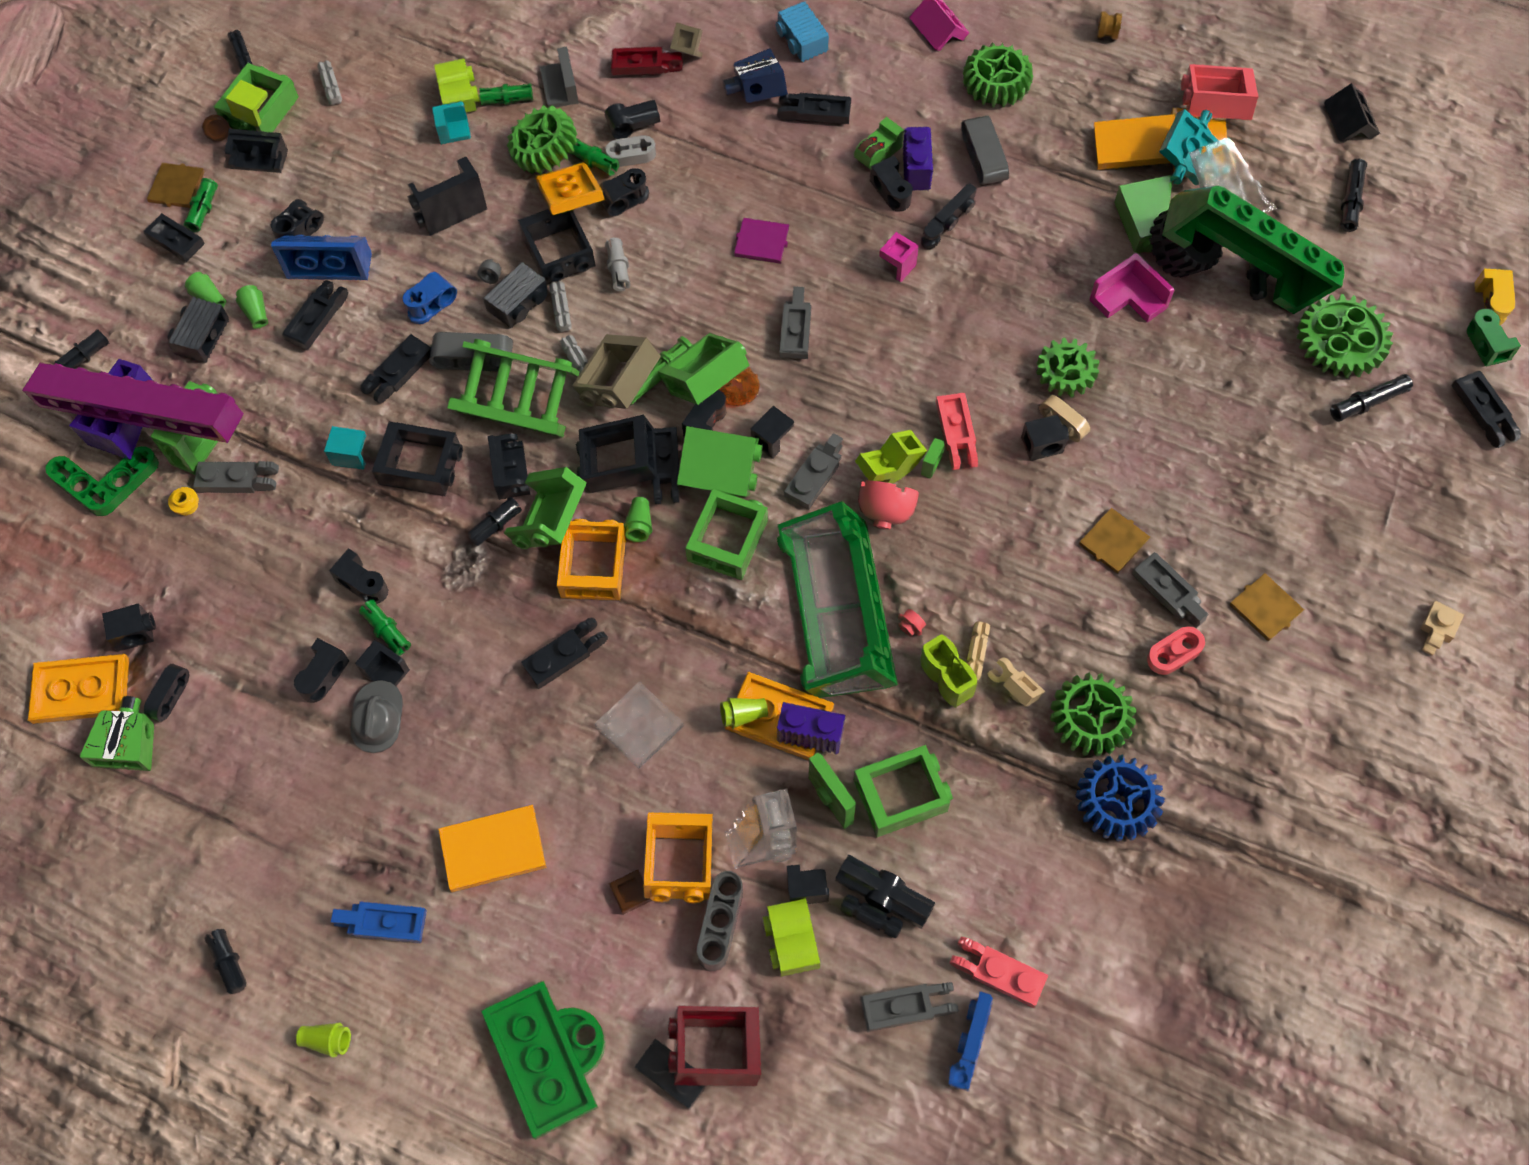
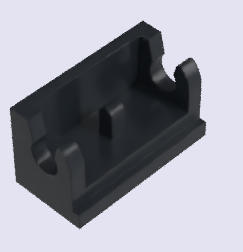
M229 129L225 154L231 155L228 163L230 169L282 173L288 149L281 133Z
M517 434L487 436L494 488L498 499L531 495L530 487L525 484L528 473L523 441H517Z

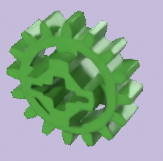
M1062 338L1061 344L1053 340L1051 341L1050 348L1043 347L1042 353L1038 357L1036 374L1041 375V384L1049 383V392L1058 389V396H1062L1064 391H1066L1070 397H1073L1076 390L1082 395L1085 393L1086 387H1093L1099 373L1098 366L1100 362L1094 359L1096 353L1094 350L1086 351L1087 343L1079 346L1075 338L1072 343H1068L1066 338Z

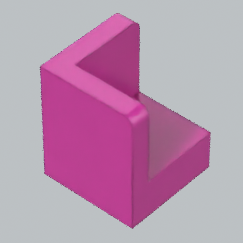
M896 232L880 249L879 257L897 267L896 280L902 282L916 266L919 245Z

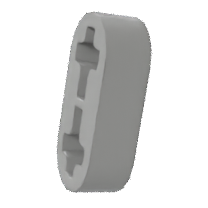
M649 136L616 139L607 144L606 155L617 159L619 167L647 163L656 156L655 142ZM646 147L647 150L642 151L641 148ZM620 151L621 154L616 155L615 152Z

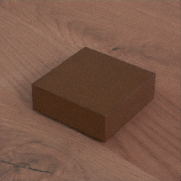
M638 869L609 883L623 915L652 901L650 898H644V880Z

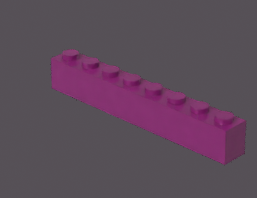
M39 363L22 390L41 408L225 443L229 442L244 415L235 404V399L225 393L213 394L198 388L191 390L175 384L168 386L158 384L152 380L140 381L129 376H113L103 371L99 373L90 372L80 367L73 369L58 363L53 365Z

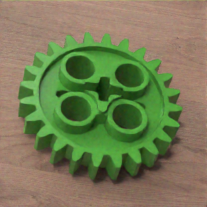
M1331 294L1326 301L1324 299L1318 300L1316 304H1311L1308 310L1303 313L1297 327L1300 330L1297 339L1302 340L1299 348L1308 349L1304 357H1314L1313 366L1321 363L1323 364L1322 372H1326L1331 368L1335 377L1339 371H1343L1346 378H1349L1352 371L1357 377H1360L1363 371L1370 374L1374 367L1379 368L1381 363L1385 361L1390 353L1389 349L1393 345V342L1389 341L1393 336V332L1387 331L1391 324L1389 322H1381L1385 314L1376 315L1374 312L1377 306L1375 305L1367 308L1366 299L1359 304L1356 302L1355 295L1349 301L1346 300L1344 294H1341L1338 300Z

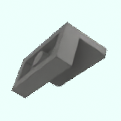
M567 47L557 48L559 63L540 67L548 108L552 105L557 108L579 103Z

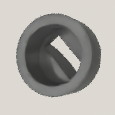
M493 259L483 261L477 272L479 278L489 284L496 283L501 275L500 264L493 262Z

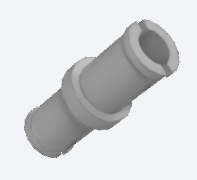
M610 238V241L607 240L605 242L608 254L607 269L612 275L613 288L617 291H625L624 282L627 289L631 286L627 272L629 267L628 259L624 256L622 240Z

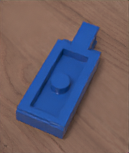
M359 902V904L352 905V911L333 909L331 923H334V926L348 928L347 934L354 935L355 937L421 943L427 910L422 907Z
M980 991L978 1000L971 999L966 1019L971 1020L972 1023L969 1034L962 1032L957 1052L963 1054L962 1059L950 1067L949 1086L969 1092L993 1004L991 994Z

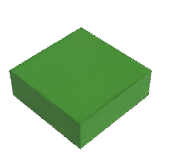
M934 438L923 459L921 475L927 478L933 476L943 457L944 441Z

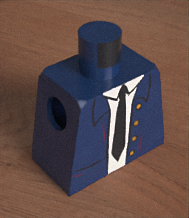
M766 49L733 64L735 76L723 80L726 95L741 92L748 103L788 94L784 70L771 49Z

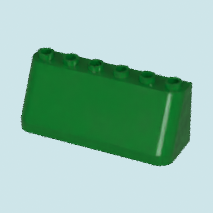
M1217 185L1184 190L1175 195L1170 201L1163 236L1183 248L1192 244L1195 230L1276 278L1277 282L1272 302L1292 314L1301 311L1343 285L1345 272L1341 260L1222 186Z

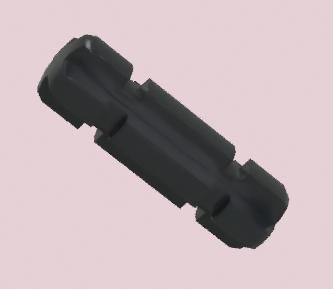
M235 29L234 31H229L227 36L241 72L246 64H252L241 31Z
M847 894L842 901L840 910L849 916L855 915L857 920L879 931L880 929L885 930L884 934L892 938H897L900 934L903 922L896 917L891 916L889 918L886 912L866 902L862 904L858 898Z

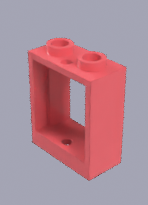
M1190 64L1188 73L1183 74L1182 77L1183 105H1187V111L1192 116L1200 117L1203 110H1208L1212 113L1213 118L1252 120L1258 100L1253 68Z

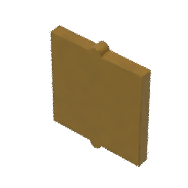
M162 162L147 197L148 202L164 204L167 207L190 208L189 202L196 195L205 172L204 169L186 166L184 163L177 165Z
M1111 508L1079 542V545L1095 556L1097 562L1101 561L1118 574L1147 543L1150 536L1134 525L1133 520L1126 519Z
M1266 573L1253 584L1246 585L1243 589L1244 591L1229 604L1268 642L1283 629L1287 630L1291 625L1290 623L1305 610Z

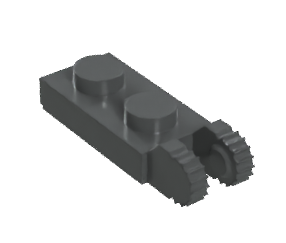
M258 461L257 463L198 462L193 487L199 493H255V491H273L276 489V481L269 477H257V475H275L279 471V465L268 461Z
M947 982L930 986L922 984L860 996L867 1032L933 1020L934 1017L959 1012L957 1003H946L941 1006L932 1007L929 997L949 994L954 991L953 983Z

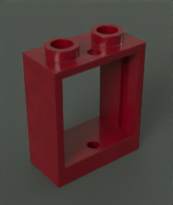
M677 1006L674 1018H669L668 1039H674V1051H669L668 1073H674V1085L757 1086L761 1076L759 1007ZM685 1027L741 1028L742 1069L685 1068Z

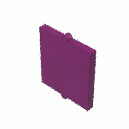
M743 217L740 232L736 234L737 244L734 256L781 264L784 248L788 247V241L786 240L789 224Z

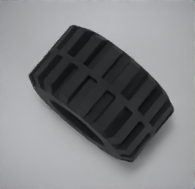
M1168 210L1161 212L1159 217L1154 219V226L1150 229L1152 238H1149L1150 244L1153 247L1151 251L1153 256H1156V263L1158 266L1162 265L1163 271L1166 274L1170 273L1172 277L1179 276L1182 278L1208 270L1219 262L1218 258H1221L1223 254V246L1195 230L1192 244L1183 248L1162 235Z

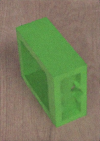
M247 63L216 103L214 109L217 115L224 117L228 121L232 129L273 132L299 96L292 79L288 76L279 75L265 67H258ZM240 80L254 86L259 85L275 91L259 112L262 122L259 127L238 119L231 114L226 97Z
M709 333L660 369L658 373L671 395L699 405L750 366L745 356L747 354L746 349L739 341Z
M189 381L185 386V389L194 390L198 388L208 393L217 394L214 388L204 383L199 385ZM156 429L150 436L171 465L196 475L198 462H205L218 442Z
M712 489L685 548L687 561L742 580L768 522V507H765L756 500L748 501L734 494ZM716 508L754 520L739 555L701 542Z
M926 745L854 770L853 781L876 837L948 812L950 800L953 799L948 783L946 781L942 783L938 774L940 765L934 753L929 754ZM920 761L936 800L887 817L872 778Z

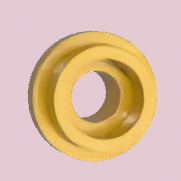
M178 488L169 496L168 505L178 515H190L198 508L199 497L192 488Z

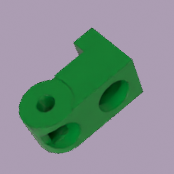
M1490 309L1477 311L1466 330L1485 367L1511 361L1521 347L1516 337H1507L1503 328L1499 325L1500 318L1498 314Z

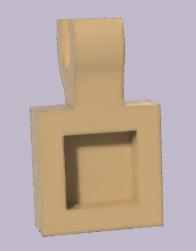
M1434 601L1420 628L1429 633L1421 650L1433 656L1436 649H1440L1443 641L1450 643L1456 635L1464 614L1438 601Z
M1005 657L998 659L996 662L1002 667L1003 674H1000L996 669L990 670L987 673L992 681L997 683L1005 682L1003 686L1009 691L1012 699L1023 704L1025 707L1038 701L1045 693L1024 671L1018 672L1013 667L1011 661Z

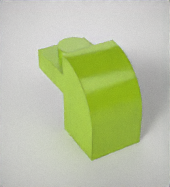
M912 430L892 433L880 450L860 453L855 463L868 480L893 484L905 477L917 466L927 453V449Z

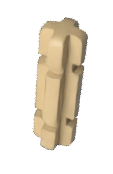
M980 621L974 623L967 657V664L973 669L977 680L980 679L982 674V665L990 631V625Z

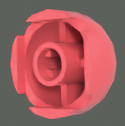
M866 480L865 482L861 481L858 503L864 516L874 521V527L891 530V525L902 524L913 515L917 506L919 492L905 487L904 492H901L902 489L896 487V484Z

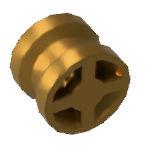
M1101 11L1097 38L1110 36L1112 39L1118 40L1122 13L1109 15L1107 12Z

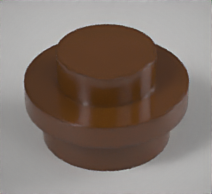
M214 114L208 116L203 121L202 129L208 139L219 142L228 137L230 126L224 117Z

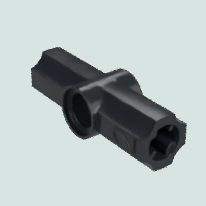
M848 855L835 878V881L865 897L864 899L868 904L888 914L892 912L920 929L925 925L936 903L905 886V882L895 874L882 869L878 871L851 855Z

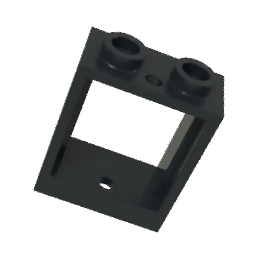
M547 209L518 220L522 238L541 277H544L546 285L561 281L576 273L585 272L596 266L593 249L573 210L552 215L550 210ZM570 228L581 251L545 264L535 241Z
M644 414L579 429V441L576 442V450L580 457V466L577 467V476L587 483L586 487L591 493L657 479L654 427ZM634 439V465L598 473L597 447Z
M389 421L372 473L378 485L446 496L448 486L451 487L454 483V467L456 461L459 462L462 458L463 446L459 443L456 432ZM405 441L443 447L435 475L396 469Z

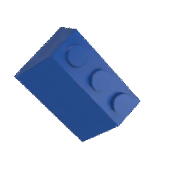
M296 235L282 236L271 243V247L287 279L368 280L372 252L366 237Z

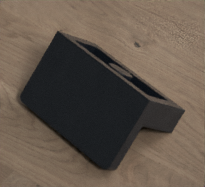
M1352 83L1324 101L1340 142L1345 143L1360 132L1370 140L1380 134L1364 94Z

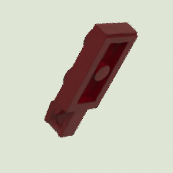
M663 47L612 49V75L665 74L683 70L681 52H669L663 50Z

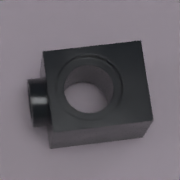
M1058 414L1025 422L1021 438L1030 461L1064 452L1066 443L1069 441V431L1067 426L1061 423Z
M139 603L102 613L106 641L118 652L154 642L152 630L156 629L154 617L151 612L147 613Z

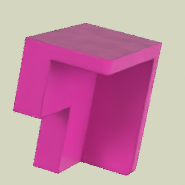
M1135 253L1094 282L1089 301L1107 318L1129 304L1146 322H1149L1168 308L1174 288L1142 257Z

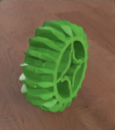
M993 42L989 47L982 45L980 50L974 49L971 56H968L965 67L963 68L964 87H967V94H973L974 101L981 99L983 105L987 102L991 103L993 108L996 104H1000L1004 108L1007 102L1014 105L1016 100L1022 101L1024 95L1030 90L1033 80L1032 63L1029 62L1027 55L1022 54V49L1015 51L1013 45L1005 47L1003 42L1000 46H995Z
M543 105L540 110L533 108L532 113H525V117L522 120H517L518 125L511 127L512 134L507 136L509 140L507 147L513 161L524 171L527 170L531 174L535 172L542 174L545 169L551 172L552 167L555 165L560 167L562 160H568L567 154L574 152L573 146L577 144L576 136L578 134L573 125L574 122L561 108L557 109L553 105L547 108Z
M1088 672L1085 674L1084 680L1076 675L1073 677L1072 683L1065 681L1062 685V690L1056 691L1054 695L1056 700L1052 701L1050 706L1051 710L1055 711L1051 714L1050 720L1057 723L1053 728L1054 733L1063 732L1064 734L1060 739L1061 743L1070 740L1073 742L1070 748L1071 751H1075L1080 746L1083 748L1082 753L1084 756L1088 755L1090 749H1093L1094 754L1098 757L1101 756L1103 749L1108 754H1111L1115 750V746L1118 748L1123 747L1125 744L1124 739H1129L1132 735L1130 728H1134L1136 724V719L1132 718L1136 713V707L1128 706L1133 700L1132 696H1123L1125 686L1115 688L1114 678L1110 679L1108 683L1104 682L1102 673L1097 676L1096 680H1093L1092 675ZM1085 695L1083 705L1076 706L1075 709H1069V703L1073 699ZM1089 709L1090 711L1095 712L1094 715H1098L1097 720L1096 718L1091 717L1092 713L1090 715L1088 714ZM1110 720H1117V726L1114 730L1101 734L1103 724L1109 723ZM1077 725L1084 727L1087 732L1081 730Z

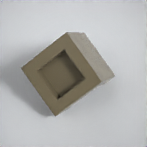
M676 22L670 49L702 58L703 52L698 51L703 30Z

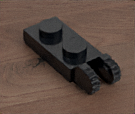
M790 93L779 97L778 103L782 107L778 108L777 117L791 122L797 119L849 124L852 98L837 95Z
M968 183L925 226L924 235L921 238V246L926 250L935 248L940 243V236L945 230L951 231L957 224L959 217L963 213L968 214L976 204L974 198L977 188Z
M325 280L315 293L312 292L283 331L282 336L284 340L309 350L338 308L342 307L344 301H346L349 293L347 288L340 286L332 294L334 283Z
M410 334L373 374H369L360 385V391L368 395L379 386L373 394V400L380 404L383 403L424 365L430 357L431 347Z
M1481 371L1474 372L1453 382L1451 386L1482 430H1485L1486 438L1493 447L1500 448L1506 443L1505 436L1511 442L1520 439L1522 433L1511 417V412Z
M677 427L654 428L657 479L651 480L654 490L655 504H662L663 496L660 484L671 483V499L673 503H680L679 485H677L680 469Z
M591 617L579 623L574 630H569L521 661L522 666L538 688H542L588 658L590 653L607 642L608 636L604 631L590 637L585 644L580 640L596 628L598 623L594 618Z

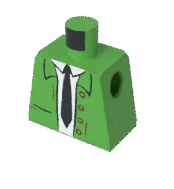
M123 696L119 711L103 710L99 712L82 749L80 758L92 767L151 771L154 723L145 714L139 713L142 700L132 696Z

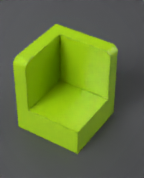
M240 80L228 94L226 101L232 116L259 127L262 122L257 110L266 100L268 94L265 90Z

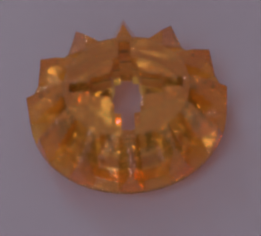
M748 367L733 378L738 382H742V392L737 386H732V379L718 389L724 393L726 404L742 406L752 402L757 397L760 383L758 375L754 374L751 368Z

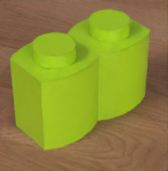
M465 58L434 64L443 105L463 102L466 112L476 111L475 102L480 101L476 85L471 86L470 83L475 81L472 65L466 66Z
M940 634L924 644L920 658L921 666L926 675L938 683L939 691L946 702L953 707H957L972 698L977 686V677L973 669L965 661L959 659L957 648L953 642Z
M806 898L767 906L768 916H764L762 919L766 937L772 936L775 948L769 949L772 968H779L781 977L820 969V959Z

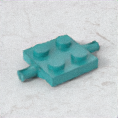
M1186 109L1178 112L1159 152L1175 166L1173 175L1170 178L1174 184H1180L1184 175L1196 186L1203 183L1214 161L1221 142L1212 135L1208 128V123L1212 118V113L1208 110H1203L1199 119L1194 118Z

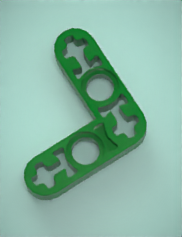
M145 446L137 447L133 452L131 460L122 459L99 482L65 456H57L49 460L45 470L56 485L96 516H106L112 513L156 471L159 460L150 448ZM142 458H143L144 460H147V459H148V461H147L145 464L142 463V462L139 463V461H140ZM60 468L66 469L70 475L66 478L61 472L57 471ZM130 468H133V470L136 471V473L133 474L130 471ZM129 476L127 484L121 487L115 486L118 478ZM88 481L87 487L84 490L74 491V487L78 482ZM96 494L97 497L105 500L103 504L96 503L92 496Z

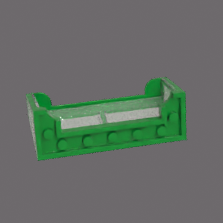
M843 501L778 524L780 535L777 537L778 546L783 553L786 552L791 557L809 661V664L803 667V673L800 674L803 688L816 697L825 698L897 686L898 682L867 522Z

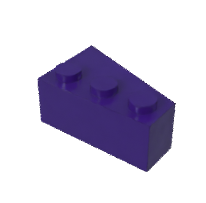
M118 359L108 372L110 375L118 377L129 376L140 381L152 380L140 365ZM77 415L69 425L88 446L129 460L132 458L143 428L83 415Z

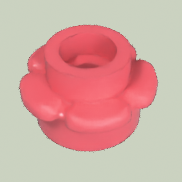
M907 609L903 615H898V619L901 621L898 626L905 634L910 637L914 634L917 636L922 634V629L926 626V623L916 612Z

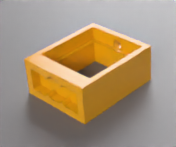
M574 519L570 522L561 543L557 579L560 598L620 600L626 544L624 523H619L615 520L589 522L585 519ZM574 541L616 542L613 576L571 575Z
M648 812L644 898H650L655 902L684 899L688 903H700L703 900H709L713 814ZM656 838L704 839L702 882L654 881Z

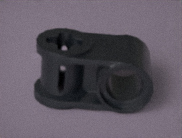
M632 168L599 185L605 199L600 202L610 216L621 215L626 210L647 201L649 189L645 185V173L641 169Z
M296 199L271 221L270 226L275 239L282 236H310L322 226L324 215L319 210L309 208L304 200Z

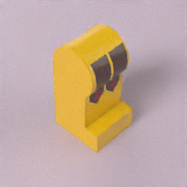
M1484 268L1474 283L1475 292L1483 293L1484 309L1496 312L1500 318L1499 325H1501L1515 308L1513 270Z

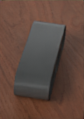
M990 116L963 120L961 122L962 137L980 185L1008 180V163Z
M438 332L433 335L429 363L438 369L470 371L474 352L462 347L464 341L474 343V339H480L490 342L491 348L512 352L513 340L501 334ZM485 355L482 371L498 372L501 358Z
M732 871L719 873L713 881L697 944V956L700 965L708 971H718L725 966L740 911L743 885L739 875ZM725 883H732L737 887L736 892L730 896L721 894L719 889ZM724 914L730 920L725 927L717 928L711 924L712 919L716 915ZM716 946L722 951L720 957L713 961L705 959L703 956L704 951L708 947Z

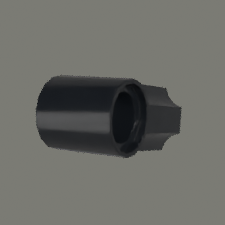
M655 100L628 107L621 103L612 104L604 113L611 133L616 139L628 138L632 135L634 129L660 122V115Z

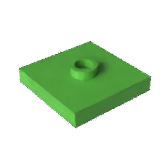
M818 752L809 758L808 779L815 787L821 801L830 808L841 826L845 829L854 822L856 802L822 754Z

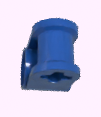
M437 272L427 274L423 280L408 289L403 295L404 305L408 308V318L415 324L428 322L438 312L454 302L457 296V289Z

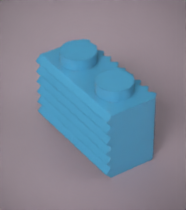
M806 1L778 12V22L775 24L777 33L780 37L786 38L789 50L793 55L797 54L800 60L804 62L809 60L810 57L813 58L828 51V32H826V29L821 25V22L816 18L808 4H806Z

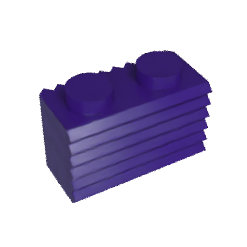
M907 127L904 129V180L912 185V190L931 189L933 158L931 128Z
M783 702L777 726V740L779 743L784 741L785 744L790 743L792 746L796 744L798 747L801 745L804 748L809 747L810 750L813 748L816 751L821 749L822 752L827 750L828 753L833 752L836 755L840 750L845 726V715Z

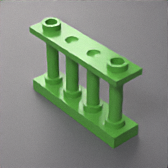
M474 339V343L463 342L462 347L474 352L464 395L461 394L460 399L450 397L448 409L564 437L566 426L558 423L559 418L556 415L566 374L579 376L580 371L571 367V361L555 358V362L503 351L491 348L490 342L480 339ZM485 355L501 358L491 401L487 402V406L477 404L478 399L475 398ZM512 361L528 365L518 408L515 407L514 412L504 410L505 405L502 404ZM539 368L555 371L545 414H542L541 419L530 417L531 411H529Z

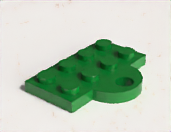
M544 981L481 1011L533 1139L536 1140L599 1108L585 1077L600 1063L605 1050L603 1029L593 1015L579 1008H564L557 1011ZM586 1026L594 1028L596 1036L592 1043L588 1045L578 1043L577 1034L581 1028Z

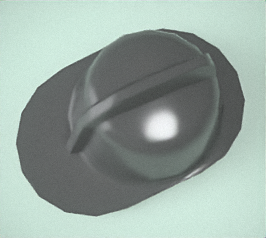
M382 680L370 682L363 686L356 694L350 729L353 741L363 751L370 753L383 752L390 748L398 738L403 700L398 687L391 682Z

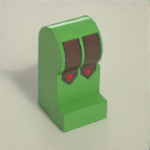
M888 117L884 118L879 123V128L859 143L854 152V158L871 170V166L890 158L903 147L904 129Z

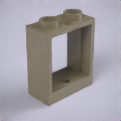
M606 334L572 386L580 395V400L586 405L605 406L611 409H628L661 356L647 337ZM626 362L627 364L612 387L605 386L618 364Z

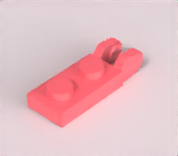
M965 393L936 396L937 410L946 450L949 451L952 470L960 469L961 460L958 449L967 448L969 466L971 468L977 467L976 438Z
M960 937L958 945L962 949L981 957L978 966L963 957L953 955L949 962L952 966L972 975V979L1034 1008L1047 980V974L988 946L985 948L976 941Z

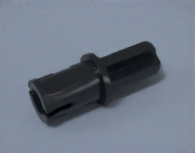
M1249 263V270L1246 276L1250 280V296L1255 301L1265 299L1267 296V278L1269 274Z
M96 329L79 344L74 343V348L60 357L55 363L75 369L84 361H91L90 357L110 342L100 330Z
M509 497L493 512L488 511L486 518L468 532L469 539L478 546L497 530L501 532L507 522L522 512L516 500Z
M214 930L211 932L213 939L210 934H207L204 938L214 959L213 968L219 971L229 994L233 995L242 992L247 982L238 963L240 956L233 951L226 935V930Z

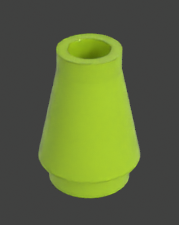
M727 698V701L720 702L721 720L724 727L731 726L734 729L756 719L767 717L768 707L765 698Z
M342 1023L301 1026L296 1035L298 1046L309 1048L333 1058L338 1055H344L351 1041L350 1029L344 1027Z

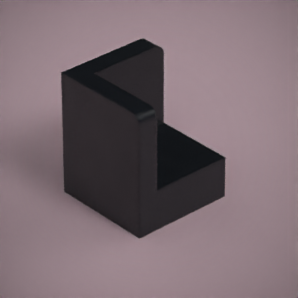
M773 405L751 427V437L758 438V444L763 445L762 451L773 459L780 452V440L793 428L794 420Z
M376 640L371 643L355 662L362 675L371 681H387L395 686L410 671L402 657Z
M800 865L787 866L789 902L805 898L807 904L829 902V888H827L826 871L824 869L800 871Z

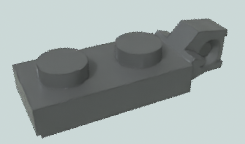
M793 286L792 302L786 301L783 306L780 358L808 359L811 305L808 302H804V287Z
M833 433L825 446L819 443L813 449L784 490L786 498L808 510L811 508L839 467L842 455L838 453L843 447V438Z
M1154 552L1133 569L1131 574L1174 616L1176 615L1179 619L1185 618L1195 628H1198L1206 621L1209 614L1200 606L1201 600L1197 596L1198 592L1157 553Z

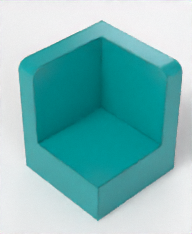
M463 102L432 107L441 145L471 139L469 122Z
M332 426L324 450L331 465L364 470L366 463L361 452L366 439V433L363 430Z

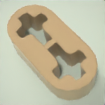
M1050 395L1039 406V410L1044 418L1058 414L1061 423L1065 424L1068 428L1070 440L1079 442L1090 432V426L1086 419L1059 397Z

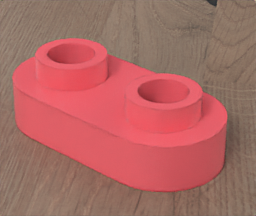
M1182 627L1152 646L1147 655V663L1150 669L1157 674H1170L1200 655L1205 646V638L1194 627ZM1182 642L1189 643L1192 648H1185ZM1158 657L1165 658L1167 664L1160 663Z

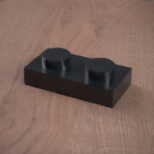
M162 213L143 231L148 239L185 262L205 244L200 236Z
M654 1039L635 1065V1068L690 1110L707 1086L674 1085V1073H668V1055L671 1050L657 1039ZM685 1061V1068H694Z

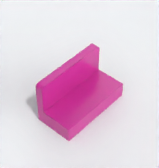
M923 0L910 16V20L937 51H940L952 36L963 41L970 33L943 0Z

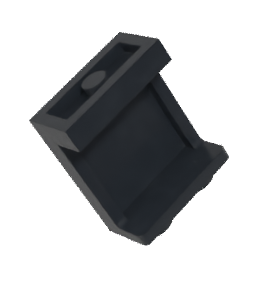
M467 156L457 160L460 174L421 192L417 190L413 182L408 184L411 195L407 196L412 209L417 211L413 213L418 226L420 228L425 227L430 236L488 209L479 175Z

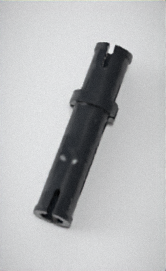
M1359 158L1349 163L1345 198L1341 202L1343 213L1340 228L1346 232L1357 230L1359 214L1364 207L1362 194L1367 162Z
M1402 374L1367 391L1355 392L1351 394L1349 399L1331 405L1330 414L1336 422L1343 421L1355 414H1364L1375 405L1411 391L1413 387L1412 379L1407 374Z

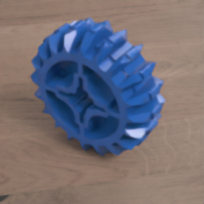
M1123 754L1118 756L1116 763L1110 755L1105 757L1104 764L1096 760L1092 765L1093 769L1086 768L1083 773L1085 778H1080L1078 781V786L1081 789L1076 792V798L1082 800V802L1078 804L1077 809L1078 811H1087L1082 818L1083 822L1094 821V825L1091 828L1092 832L1098 831L1099 828L1104 829V839H1107L1111 832L1115 833L1117 842L1123 839L1124 833L1130 841L1136 838V832L1140 836H1145L1148 832L1147 827L1153 829L1157 824L1155 818H1160L1163 813L1159 806L1163 805L1165 799L1158 795L1163 790V785L1153 784L1157 779V774L1147 775L1145 773L1148 769L1147 764L1142 765L1141 768L1135 766L1137 763L1136 757L1132 758L1129 763H1125ZM1108 778V791L1104 792L1102 796L1096 797V784ZM1123 778L1131 781L1135 785L1127 784ZM1120 794V797L1123 796L1126 799L1125 802L1115 799L1114 795ZM1139 799H1143V814L1133 819L1131 815L1133 811L1132 804L1137 803ZM1103 810H1109L1116 815L1117 819L1108 815Z

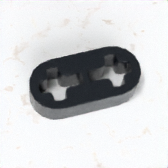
M173 663L164 669L145 702L144 714L147 717L160 722L168 718L189 681V670Z

